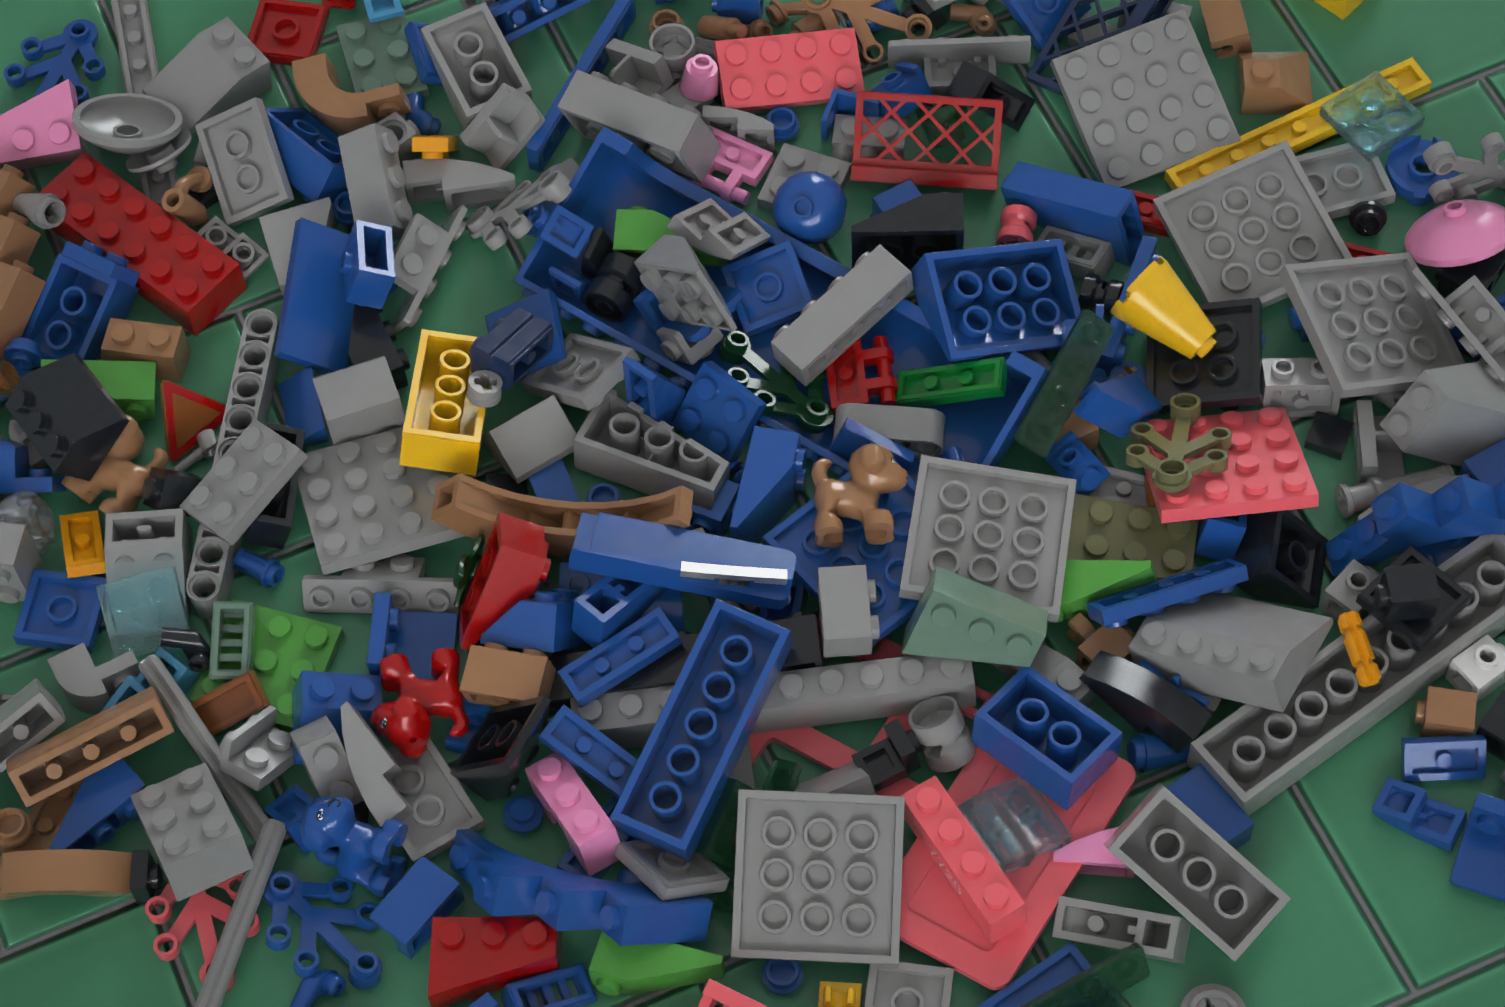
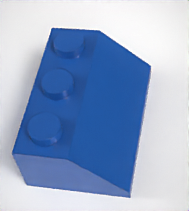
M265 108L289 184L302 193V198L308 203L330 197L331 203H334L335 198L341 192L348 190L338 142L340 135L321 122L306 108Z

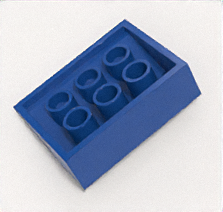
M1062 239L925 253L910 270L912 272L913 286L918 305L949 362L1010 355L1013 350L1018 353L1060 349L1063 322L1067 319L1083 320Z

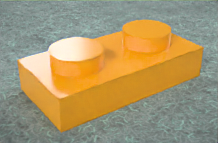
M420 135L412 137V152H422V159L449 158V152L459 150V135Z
M98 510L59 515L67 577L75 578L106 573Z

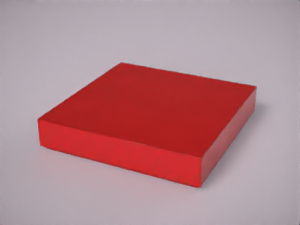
M260 0L248 39L263 53L270 63L292 66V61L317 55L330 15L328 5L289 0Z

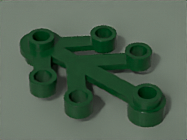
M735 330L722 338L718 351L721 359L732 365L745 363L762 378H750L749 373L740 367H732L727 372L767 404L762 416L772 414L796 418L800 428L811 434L822 433L831 426L834 419L833 410L822 401V385L827 375L826 369L807 385L806 397L796 389V378L780 364L779 374L751 349L749 337L745 333ZM776 397L785 398L790 403L778 402Z

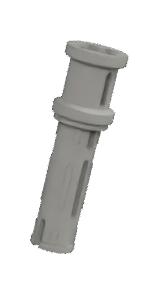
M1446 463L1442 466L1383 480L1380 477L1371 476L1366 479V482L1350 486L1344 483L1338 484L1335 487L1336 504L1340 514L1344 518H1350L1354 515V512L1370 508L1372 500L1399 482L1413 486L1442 477L1455 476L1452 466Z

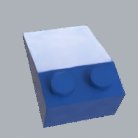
M58 253L21 338L31 339L38 343L42 359L59 360L74 353L78 354L82 360H95L101 353V346L110 318L126 320L139 288L110 278Z
M754 426L730 523L731 538L759 544L762 541V537L771 531L792 508L797 491H804L807 479V469L804 468L807 450L801 448L800 433Z

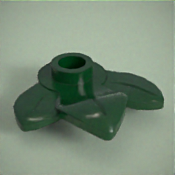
M479 534L476 537L471 552L463 554L456 566L453 578V585L458 588L454 602L456 608L462 605L482 556L485 542L483 534Z

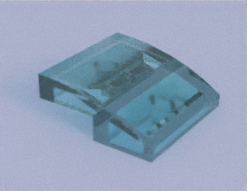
M1021 777L992 787L957 806L1003 872L1029 866L1035 855L1060 849L1067 845L1073 837L1040 791Z

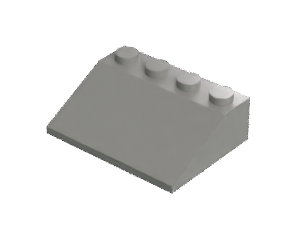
M1210 592L1200 595V600L1187 605L1175 603L1164 607V612L1158 615L1147 616L1128 648L1135 664L1138 665L1142 660H1145L1158 669L1168 680L1172 676L1179 674L1181 677L1180 688L1283 713L1334 622L1331 617L1223 593Z

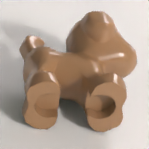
M126 415L130 421L91 481L65 476L61 482L72 493L90 505L103 491L115 492L116 498H108L98 507L105 514L136 512L140 500L144 498L143 485L146 478L150 476L151 467L165 469L169 459L165 450L156 448L154 449L153 460L145 467L131 462L141 455L145 438L143 432L138 427L137 421L130 415Z
M876 443L861 446L851 454L848 463L851 481L846 482L828 478L827 471L832 465L830 459L821 458L815 462L811 475L815 485L814 501L817 515L814 522V531L817 545L824 548H837L842 545L843 523L839 517L859 520L863 525L866 541L870 544L883 545L894 540V519L888 509L878 508L879 497L882 494L901 490L908 481L907 471L896 462L892 452L888 448Z

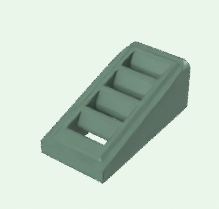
M213 601L210 680H233L251 670L257 608L253 602ZM225 618H244L243 625L225 624ZM223 633H243V639H223ZM222 647H242V654H221ZM220 662H241V669H220Z

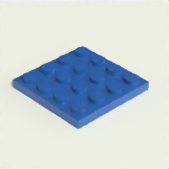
M847 472L838 480L844 482L851 481L850 472ZM909 475L906 486L901 490L882 494L879 497L878 508L888 509L894 519V540L883 545L870 544L866 541L864 528L859 520L839 517L843 523L842 545L837 548L818 546L815 541L814 522L817 515L814 498L762 537L763 545L787 549L795 554L796 566L794 577L818 602L817 581L819 567L866 565L867 580L875 579L876 603H870V614L878 615L880 637L879 639L872 640V647L908 620L919 600L899 597L917 484Z

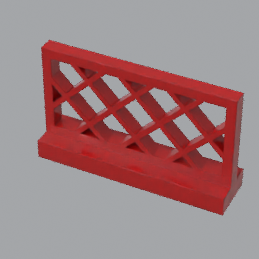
M857 90L850 180L901 184L911 179L914 185L997 190L1003 100ZM864 99L879 100L889 112L873 125L863 114ZM887 101L900 102L894 108H892ZM906 102H915L925 113L911 127L896 112ZM923 103H931L936 105L932 109L928 110V108ZM943 104L953 105L962 116L947 130L933 115ZM959 105L973 107L965 113ZM979 107L995 108L994 123L984 132L969 117ZM893 115L906 131L890 145L876 128ZM929 117L942 134L926 147L913 130ZM966 120L979 136L962 149L949 133ZM864 122L870 129L862 135ZM994 129L992 144L986 135ZM873 132L886 149L877 157L861 156V142ZM908 135L923 150L912 160L903 159L894 149ZM946 137L959 153L949 162H939L930 150ZM980 140H983L992 150L991 165L975 164L967 154ZM889 151H890L891 154L895 157V158H882V157H884ZM925 154H927L932 161H924L919 159L922 158ZM962 156H963L964 159L968 162V163H955V162H956L957 160H959Z

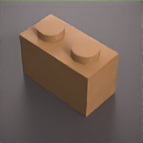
M110 318L101 346V352L105 360L156 361L158 379L182 382L191 352L182 326Z
M493 642L485 643L484 647L471 645L459 690L470 703L494 707L544 695L549 698L556 669L549 658L546 657V654L539 650L526 648L523 649L522 653L508 651L506 646Z

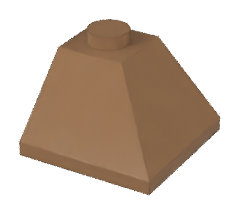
M1308 52L1236 53L1240 114H1289L1313 103Z

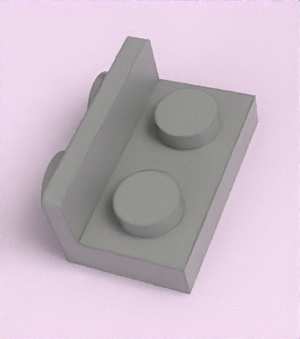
M1317 357L1262 359L1263 404H1260V410L1265 407H1285L1289 417H1315L1317 411L1338 416L1340 399L1336 398Z
M269 705L260 713L253 714L238 729L229 731L220 744L222 755L218 770L256 791H260L294 765L293 740L290 734L274 727L277 708Z

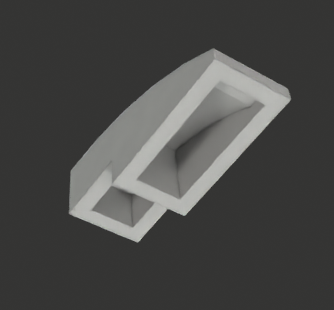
M415 159L402 161L406 177L405 186L410 205L445 200L447 211H454L461 205L466 208L500 204L516 188L515 175L513 173L476 162L455 159Z
M345 702L341 706L342 734L347 759L355 783L368 809L381 827L385 820L397 819L402 822L414 812L391 782V779L403 771V769L356 708L349 702Z

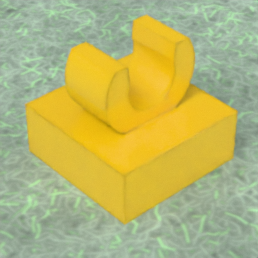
M820 981L818 1007H861L862 984Z

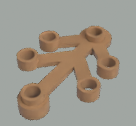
M801 0L806 11L820 16L826 30L840 29L833 10L847 14L863 46V57L867 63L872 65L878 64L883 60L884 49L879 42H876L866 21L905 33L906 38L911 40L930 39L933 33L932 22L924 14H913L909 18H905L872 7L883 0H823L821 3H815L812 0ZM922 25L925 28V33L922 36L913 35L912 29L914 26ZM871 47H876L880 50V55L875 59L867 56V51Z

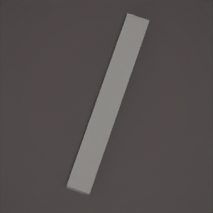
M111 0L126 93L143 94L142 89L160 72L148 1ZM176 166L164 173H159L157 169L139 172L142 193L162 207L161 201L164 193L173 188L174 184L178 181Z

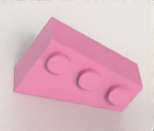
M69 79L0 115V169L3 168L4 164L17 169H25L75 160L83 152L87 153L85 140L74 130L72 124V114L78 106L76 88Z

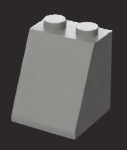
M1478 362L1423 370L1382 420L1380 426L1404 453L1462 467L1463 461L1505 438V393Z

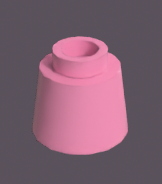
M698 54L690 58L686 63L679 85L680 92L686 98L697 102L714 99L719 92L717 63L705 54Z

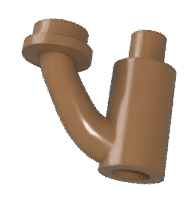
M772 0L769 6L765 8L769 20L776 26L780 23H787L789 21L788 16L805 15L804 18L791 25L792 31L788 34L826 30L820 16L806 11L801 2L781 3L778 0ZM833 10L834 15H835V17H836V19H837V22H838V24H840L839 17H838L836 11Z
M706 14L699 19L697 24V31L700 37L717 41L773 35L772 26L762 19H756L751 24H743L737 18Z
M201 165L195 166L187 175L181 177L174 184L173 188L164 193L161 201L164 210L190 226L205 225L209 220L206 208L201 202L188 195V191L190 189L193 192L200 193L206 192L212 187L213 181L209 169Z

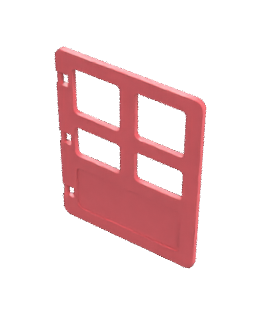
M883 638L876 644L878 649L874 655L850 657L862 662L910 655L902 654L903 646ZM975 685L976 697L985 701L984 704L995 695V693H989ZM974 707L960 708L963 715L974 720L978 709ZM909 714L891 716L884 725L898 719L906 732L911 729L908 722ZM810 726L752 733L749 736L753 765L766 746L772 742L779 743L829 771L852 762L851 755L858 752ZM884 727L881 728L871 745L887 738ZM977 746L973 758L964 765L947 792L1026 903V924L995 943L990 944L917 838L903 858L900 941L942 964L954 968L955 971L990 990H1002L1008 986L1055 913L1059 896L1066 895L1084 866L1083 863L1054 862L1053 852L1075 840L1107 829L1135 784L1136 772L1134 767L1128 761L1118 757L1114 764L1068 810H1065ZM906 777L875 792V794L900 796L919 784ZM727 810L713 812L704 833L736 850L737 816Z

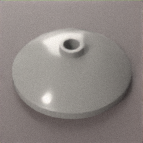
M116 93L94 97L78 105L72 114V124L74 130L84 140L95 146L115 153L135 154L155 149L170 142L180 133L183 117L175 105L161 98L144 94Z

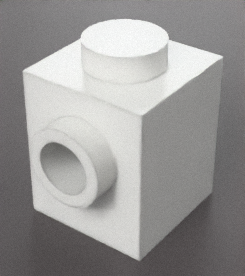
M1488 634L1451 660L1445 678L1456 690L1477 693L1478 703L1505 683V646L1501 643H1496Z

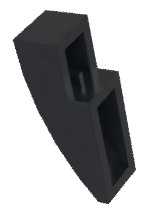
M1102 650L1096 654L1079 677L1083 683L1135 730L1140 732L1148 726L1177 753L1197 738L1212 716L1197 701L1172 683L1146 668Z

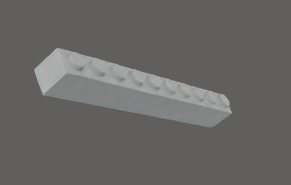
M910 655L781 671L751 734L908 715L918 703L939 695L953 697L960 708L976 706V691L972 661ZM674 685L606 693L580 708L574 698H570L571 710L624 750L641 748L645 746Z

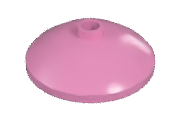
M1475 199L1454 200L1439 205L1413 223L1404 238L1406 252H1411L1415 262L1431 267H1456L1487 259L1505 249V207L1494 202Z

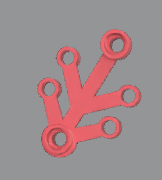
M241 873L216 886L226 890L229 897L235 900L237 892L232 891V887L234 884L242 882L244 874ZM169 882L160 896L150 898L145 905V913L154 924L166 923L172 916L171 907L175 903L176 897ZM206 890L190 896L189 901L168 933H162L155 938L153 949L156 955L163 961L174 960L180 953L181 943L196 922L205 961L199 973L203 984L218 945L212 917L226 923L232 907L208 895ZM156 906H165L164 912L160 915L152 914ZM257 914L254 916V924L250 927L247 938L255 936L260 931L261 922ZM164 943H174L173 948L170 951H160V948ZM233 972L227 991L234 985L235 972Z

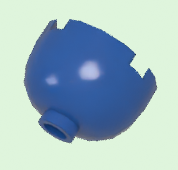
M817 171L799 172L788 177L777 189L773 199V216L778 228L783 233L804 244H820L833 238L843 227L847 199L842 187L832 177Z

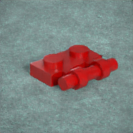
M876 336L873 338L874 348L864 350L859 338L826 368L831 408L834 415L836 408L844 403L870 404L869 396L873 395L881 397L882 405L896 406L895 394L899 389L897 379L892 374L891 365L894 363V354L892 348L888 346L886 336ZM875 366L878 377L867 379L865 367Z

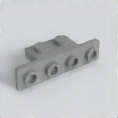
M1028 35L973 36L970 38L939 37L935 39L888 41V67L896 68L895 64L900 61L920 65V67L924 68V76L933 95H950L946 91L963 60L996 76V64L1029 63L1031 56V36Z
M461 205L452 212L442 228L418 212L411 218L394 251L395 280L393 283L409 292L392 325L395 334L399 333L406 326L412 328L418 321L422 313V309L419 308L422 299H426L437 284V280L433 278L437 269L441 270L446 265L452 254V251L448 249L452 240L456 241L466 227L467 223L463 219L468 208Z
M1416 266L1411 270L1418 279L1413 284L1414 288L1426 302L1434 298L1441 307L1435 312L1449 330L1457 326L1464 334L1458 341L1473 358L1477 354L1484 358L1487 364L1482 368L1497 385L1502 381L1505 384V371L1494 359L1505 350V310L1475 275L1444 299Z
M400 554L343 570L341 576L304 575L301 581L303 605L306 612L373 614L375 593H391L395 608H400L401 611L457 613L458 615L460 607L456 608L454 606L458 588L454 587L453 578L424 577L425 557H412L407 554Z

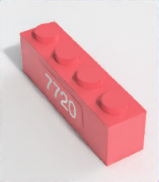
M936 775L900 795L905 796V821L990 944L995 943L1025 925L1026 903Z

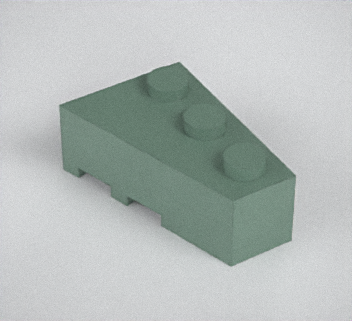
M936 566L905 628L902 654L1030 667L1046 637L1048 611Z

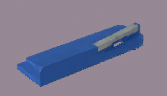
M582 512L573 547L569 555L568 568L780 610L789 604L791 600L790 590L796 566V556L792 551L783 548L599 512L598 515ZM719 578L742 581L746 580L748 581L749 585H722L719 584Z

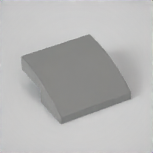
M711 198L674 215L667 225L677 236L685 237L690 245L710 255L728 260H733L760 246L771 237L747 213L743 212L732 218Z

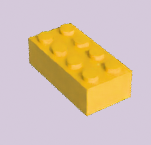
M422 329L402 431L399 465L476 476L487 408L472 404L467 397L468 380L472 374L470 348L477 337Z

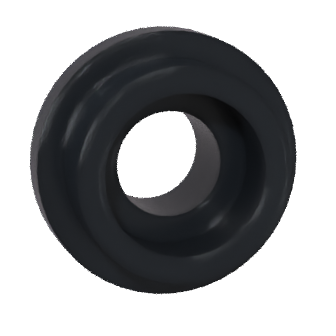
M1362 201L1354 205L1350 210L1349 221L1354 230L1360 235L1372 236L1379 233L1386 224L1387 212L1378 202Z

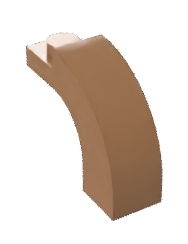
M326 53L292 61L294 82L300 95L313 114L336 132L347 134L372 123L377 124L378 121L383 120L395 111L400 116L411 113L410 100L399 82L364 92H346L339 89L337 70Z
M45 849L2 853V857H0V900L40 895H82L107 898L132 894L129 889L132 853L91 849Z

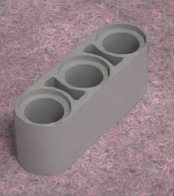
M844 403L836 408L832 443L848 417L915 453L914 458H921V455L938 457L943 452L946 417L941 411L931 408Z

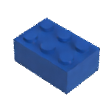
M1022 667L975 713L971 741L1062 808L1068 810L1117 760L1123 732L1031 667Z

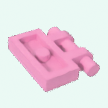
M710 126L713 129L712 134L718 140L721 147L702 183L684 176L681 177L703 189L719 194V198L729 203L735 201L746 205L750 198V192L741 189L740 186L744 182L756 188L773 163V153ZM714 170L728 175L726 181L712 176Z

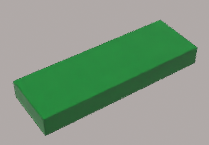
M1004 357L898 371L897 382L899 390L895 394L896 406L927 407L1003 397L1006 392L1008 366L1005 364L1006 360Z

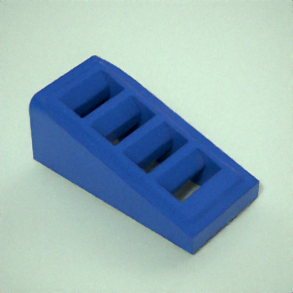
M583 962L508 983L501 994V1001L504 1007H524L521 998H524L527 1007H540L535 996V992L540 991L545 1004L541 1007H585L597 1001V996ZM571 978L579 994L575 997H572L566 980ZM556 985L562 999L561 1001H556L551 986Z

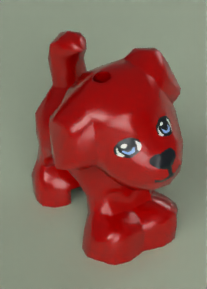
M438 648L433 651L431 655V677L434 680L417 678L412 673L409 661L405 655L391 654L380 660L379 675L381 676L382 688L387 693L397 692L398 699L377 706L372 712L370 725L374 731L387 738L391 744L397 747L404 756L415 759L427 751V742L432 725L430 716L452 718L454 723L449 734L453 737H461L469 731L470 720L464 709V696L459 690L460 684L458 683L460 658L455 649Z

